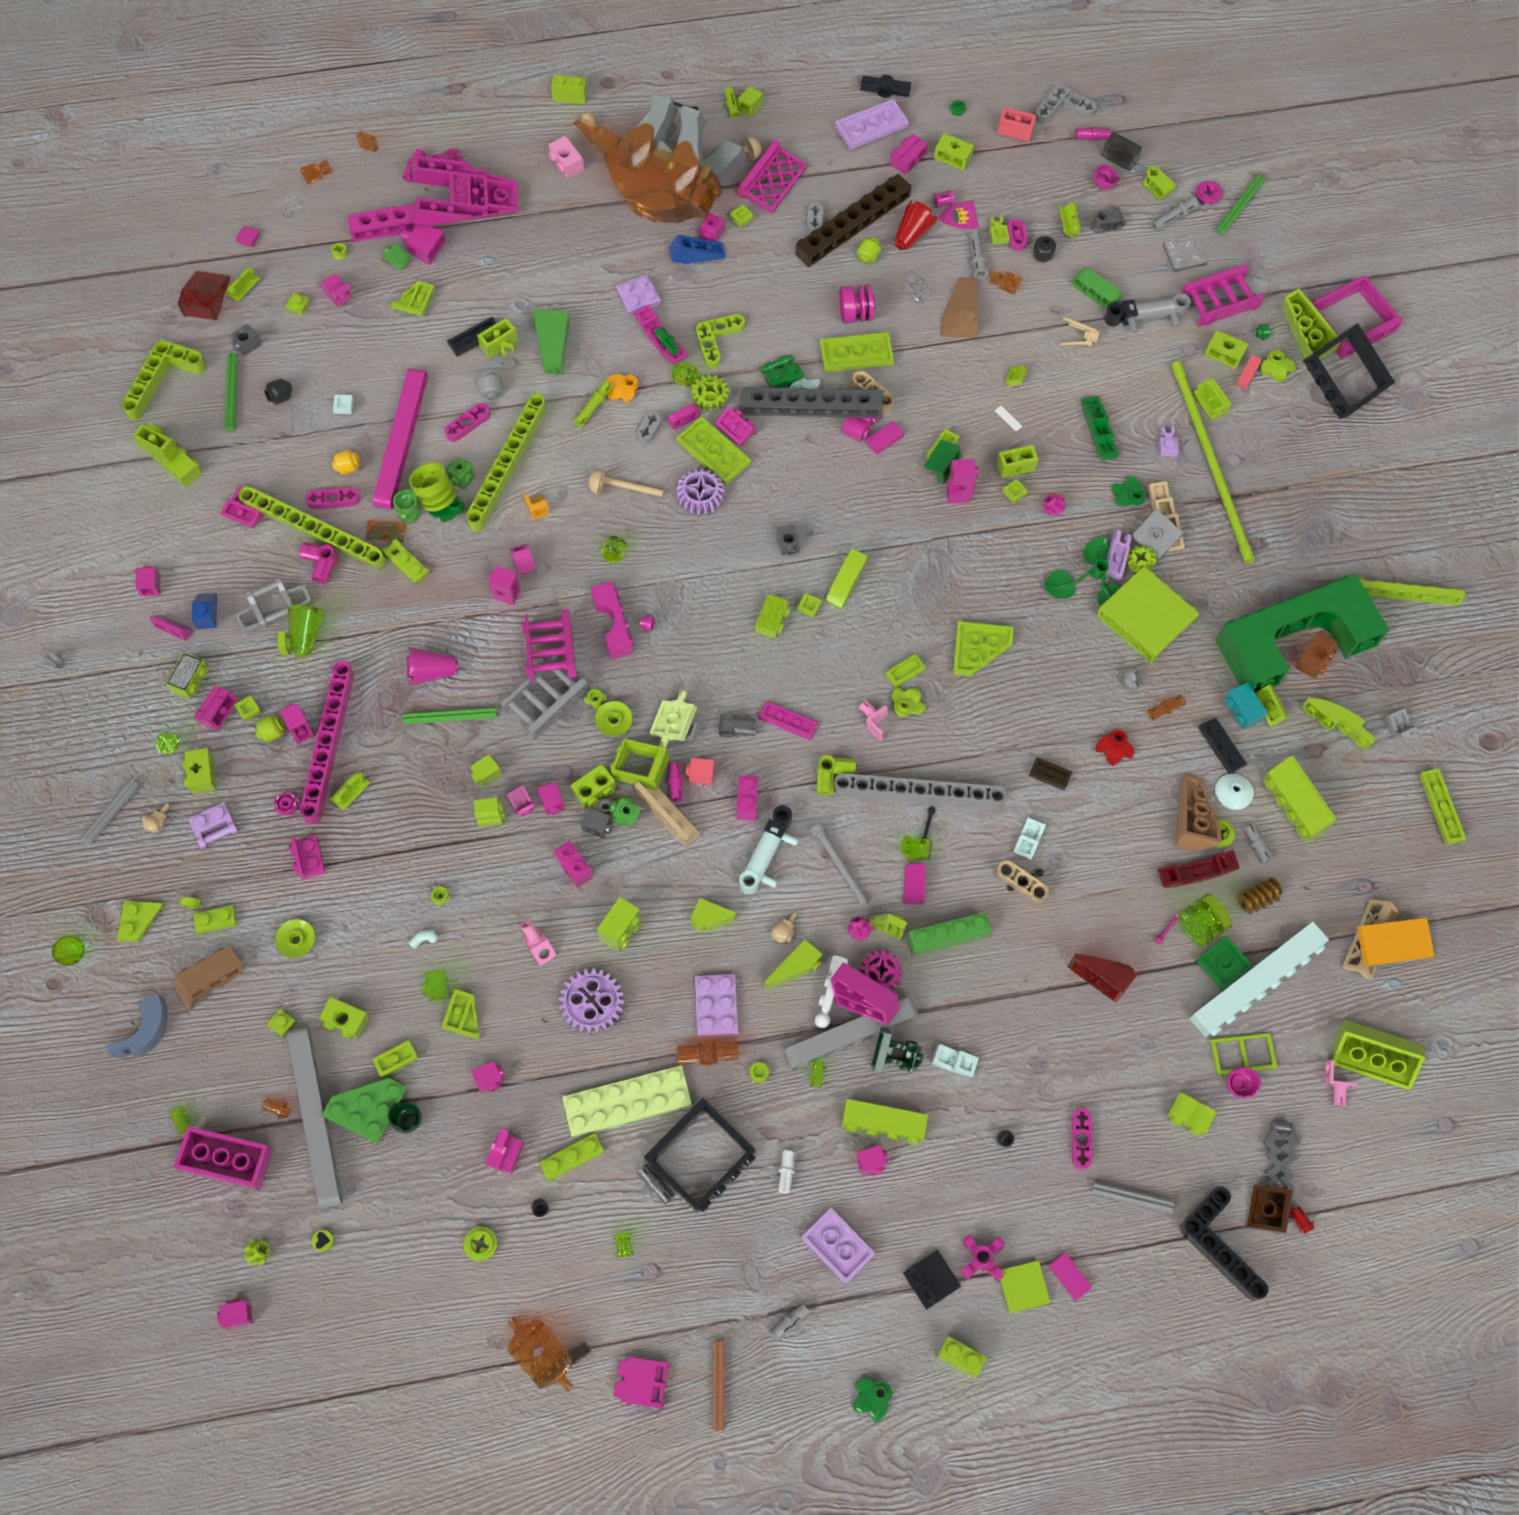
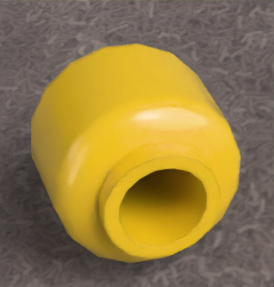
M351 449L336 453L334 461H332L334 470L338 471L341 475L355 472L358 470L359 465H361L359 455Z

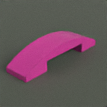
M649 304L634 313L647 337L670 363L675 365L688 357L687 352L679 342L676 344L680 351L675 355H672L666 347L661 345V341L655 335V331L663 326L658 321V316Z

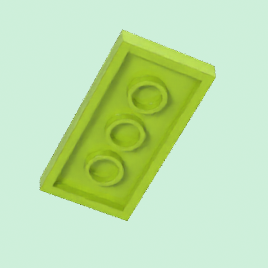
M889 332L820 339L819 342L825 373L894 365Z
M702 416L676 437V442L706 469H710L712 474L716 473L717 478L721 477L722 483L726 486L752 464V460Z

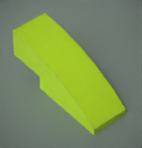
M853 548L851 549L834 580L825 602L842 610L859 581V576L868 563L867 555Z

